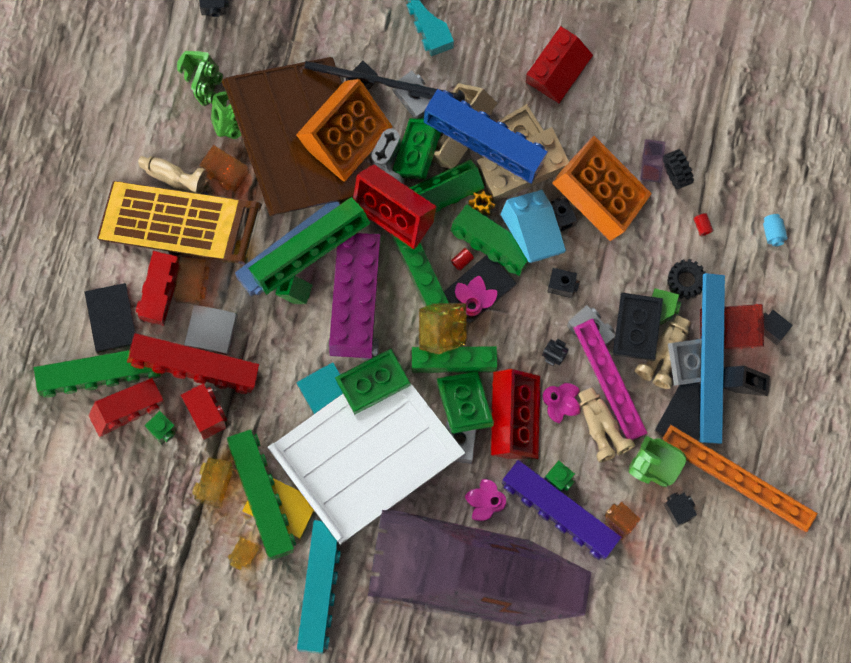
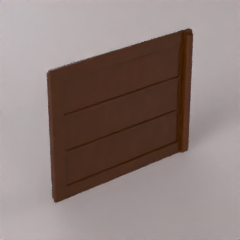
M333 57L309 61L336 67ZM305 62L222 79L223 87L227 92L270 216L353 198L357 174L372 166L370 158L367 156L346 181H342L307 151L296 134L342 84L340 76L304 69Z

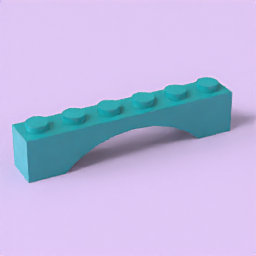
M407 0V10L410 16L414 15L416 20L414 22L417 33H421L423 36L421 42L424 50L429 51L432 57L453 49L454 40L447 23L431 14L420 0Z

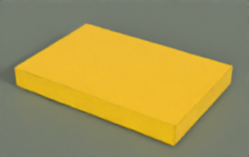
M273 478L275 486H272L274 494H279L282 506H279L281 514H286L289 526H286L288 534L292 533L294 537L301 539L314 513V509L299 490ZM247 500L242 511L253 517Z

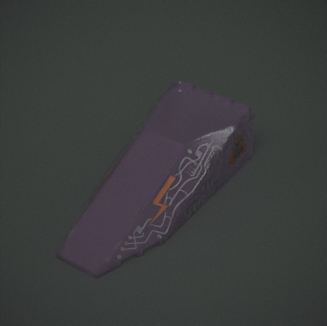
M382 510L379 529L387 530V533L378 532L375 550L382 551L383 555L374 554L371 572L380 573V576L370 577L368 602L513 626L585 615L591 572L533 541L411 513Z

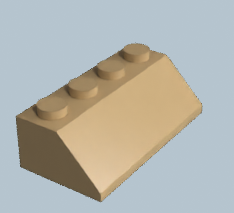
M458 83L452 91L454 93H458L459 90L463 91L465 101L472 106V109L478 112L483 111L489 116L497 105V102L483 88ZM441 133L432 161L441 167L451 169L459 164L468 147Z

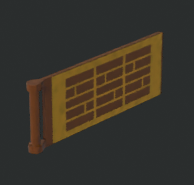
M113 181L97 239L246 265L248 260L246 255L257 213L261 210L262 204L257 201H244ZM245 208H248L250 210L238 254L233 255Z

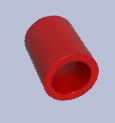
M707 213L693 218L700 236L708 235L714 231Z
M464 248L450 261L457 270L461 271L474 257Z

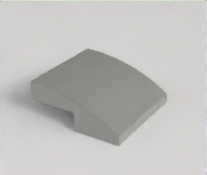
M194 305L184 345L228 355L238 314Z

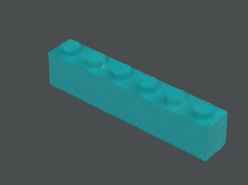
M314 520L297 643V651L324 654V649L328 650L330 637L326 636L327 628H331L333 616L329 615V608L334 606L335 593H332V585H337L338 572H334L335 563L339 564L341 551L337 550L338 541L323 521Z

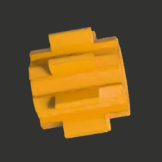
M485 191L482 194L474 193V199L469 200V205L481 214L490 216V210L495 207V204L492 203L493 196L485 195ZM478 202H480V203H482V204H483V203H486L487 206H485V207H483V205L478 206L477 203H478Z

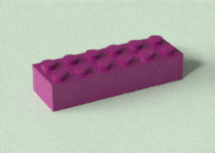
M356 233L337 246L329 356L372 359L380 234Z

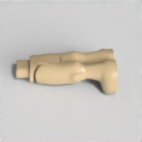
M140 156L138 160L139 167L146 170L148 175L168 184L174 189L198 194L205 190L208 192L210 181L206 180V169L198 168L191 175L184 173L180 167L165 159Z
M676 315L674 321L669 323L657 342L655 361L648 360L646 364H638L635 368V373L642 379L651 381L658 363L663 359V365L656 374L653 384L660 388L670 389L673 380L669 376L672 368L668 344L686 341L691 322Z
M593 387L578 394L582 401L580 406L583 408L590 430L589 434L598 444L599 452L596 457L599 463L613 459L616 456L615 451L619 456L635 447L631 439H624L621 436L618 422L613 418L607 405L601 399L600 394L597 395ZM605 433H607L610 436L615 451L609 445Z

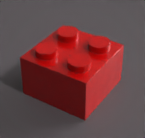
M204 383L181 394L204 440L226 429L224 422L228 420L221 406H215L218 401L211 387L206 389Z

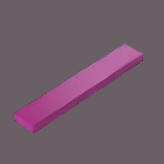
M592 318L573 327L625 438L633 441L647 434L594 319Z

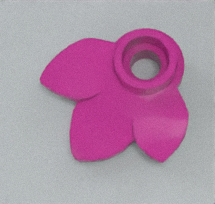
M477 276L470 281L468 286L463 283H457L455 295L462 303L463 312L468 316H476L483 308H489L494 304L497 298V290H486L481 276ZM474 303L476 308L470 309L468 305Z
M564 383L559 387L550 386L544 390L542 398L548 406V416L554 422L560 423L564 415L575 416L580 414V405L575 399L580 389L573 384ZM552 393H555V394H556V396H557L556 400H552V398H551V394H552Z
M488 479L481 480L480 489H472L465 495L467 502L475 507L472 519L476 521L489 520L494 512H501L507 504L505 495L498 491L497 485L493 481ZM494 498L499 499V502L496 505L492 504Z

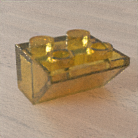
M442 303L419 308V349L441 354L466 345V304Z

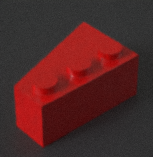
M150 378L95 401L88 416L100 438L129 422L139 419L147 413L152 414L158 411L163 398L153 378Z

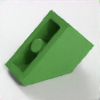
M654 288L652 297L663 298L661 326L670 321L674 313H679L681 302L678 301L679 294Z

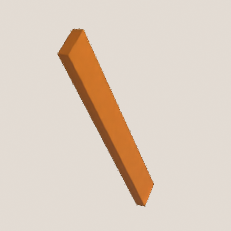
M670 425L662 440L683 451L687 461L804 532H808L818 513L676 427Z

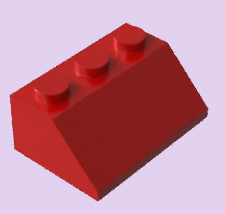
M560 26L527 72L525 82L560 104L593 57V54L576 35Z

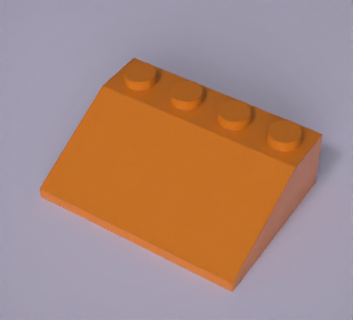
M357 79L344 81L296 135L307 151L342 181H346L375 148L382 133L393 126L361 80Z
M595 136L583 146L552 182L609 241L626 231L652 194Z

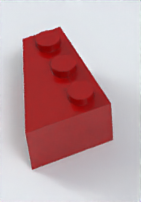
M153 250L146 281H144L142 286V298L136 306V313H138L140 320L161 326L165 325L182 268L177 256Z

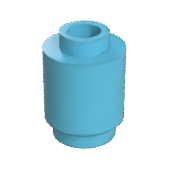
M772 214L764 218L763 227L767 243L772 244L774 247L783 245L784 241L788 239L784 220L779 214Z

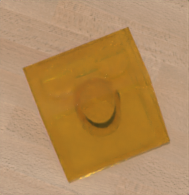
M208 458L206 463H202L199 475H202L200 482L195 483L192 495H195L194 499L196 502L218 509L221 508L234 471L230 461Z

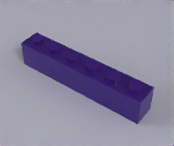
M517 460L503 478V488L511 495L517 494L521 497L520 501L529 508L533 506L539 511L537 514L546 521L549 519L556 524V529L563 534L569 533L573 536L572 540L581 547L585 545L590 549L589 553L596 559L600 560L602 558L605 560L620 541V535L521 461Z

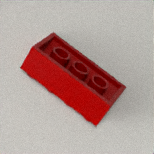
M375 164L357 174L353 199L364 210L366 216L415 249L433 224L437 206Z
M515 369L493 372L492 418L494 424L491 432V456L505 459H539L540 376Z

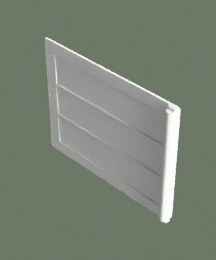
M412 384L354 415L345 396L342 394L277 442L268 446L272 455L340 545L465 454Z

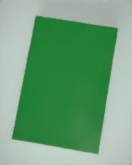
M410 118L392 169L393 172L398 173L402 178L426 179L441 132L424 123V119Z
M391 348L335 377L354 415L411 386Z
M478 371L437 378L436 383L452 434L493 427L494 421Z

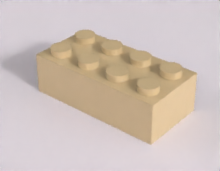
M552 127L527 138L532 143L537 142L543 145L545 150L548 151L545 162L532 184L485 157L477 160L476 167L489 195L493 196V203L558 175L569 163Z

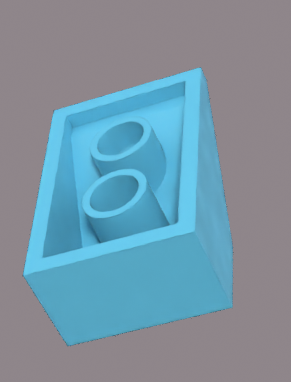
M543 190L506 200L500 215L529 263L565 253L566 249L553 207Z

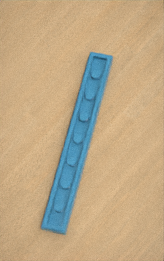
M709 273L703 274L700 443L722 444L725 275Z

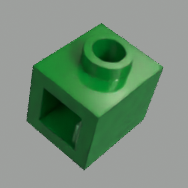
M293 276L277 287L275 295L293 304H307L313 285L297 276Z
M161 411L144 425L147 431L161 445L165 441L169 442L177 431L175 425Z
M558 460L544 479L562 492L564 489L568 491L575 483L573 480L575 473Z

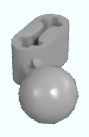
M387 129L382 133L372 152L373 163L404 184L403 178L398 173L393 172L391 167L401 145L400 136L395 129Z

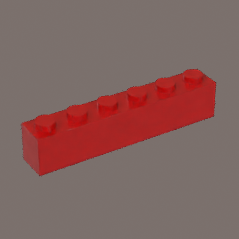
M137 333L132 338L127 363H131V366L143 369L147 367L151 368L155 373L164 374L167 372L179 379L188 377L194 379L196 383L206 384L208 382L220 389H227V387L235 389V392L240 394L252 392L259 368L257 363Z

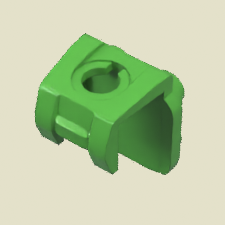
M185 51L177 62V71L182 74L184 70V79L186 82H189L195 65L198 66L191 90H193L194 97L202 106H207L212 103L213 95L216 94L214 88L222 83L223 74L219 72V66L214 62L209 53Z
M219 92L213 95L211 121L214 130L219 137L227 136L231 139H237L242 135L231 104L227 106V100H229L227 92Z
M646 436L637 456L633 458L629 465V473L647 484L653 481L660 486L667 487L672 485L679 476L686 463V455L683 451L662 439H652Z

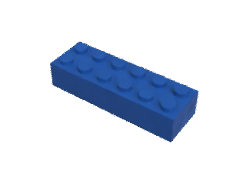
M437 89L425 108L424 123L531 184L545 162L548 151L545 150L543 145L528 141L527 137L522 133H514L503 122L493 121L487 113L472 109L469 103L463 100L461 102L458 101L446 90L441 91Z

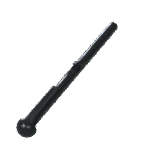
M309 61L305 62L304 69L354 80L360 79L374 85V82L380 83L388 87L410 91L411 96L431 100L437 89ZM459 90L458 93L450 92L458 101H465L463 91Z

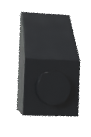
M747 366L724 367V389L734 393L768 396L769 375Z

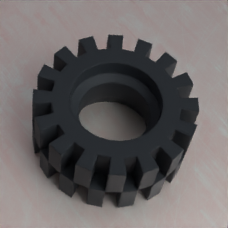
M681 149L663 156L664 167L667 170L666 173L677 190L694 183V176L691 172L692 169L689 166V161L686 160V156Z
M683 259L679 263L676 262L668 274V288L673 293L679 294L680 299L686 297V300L690 299V297L695 298L703 289V274L706 272H703V266H699L697 261L691 262L692 259L687 261ZM684 272L691 273L695 278V283L689 287L683 286L679 282L680 274Z

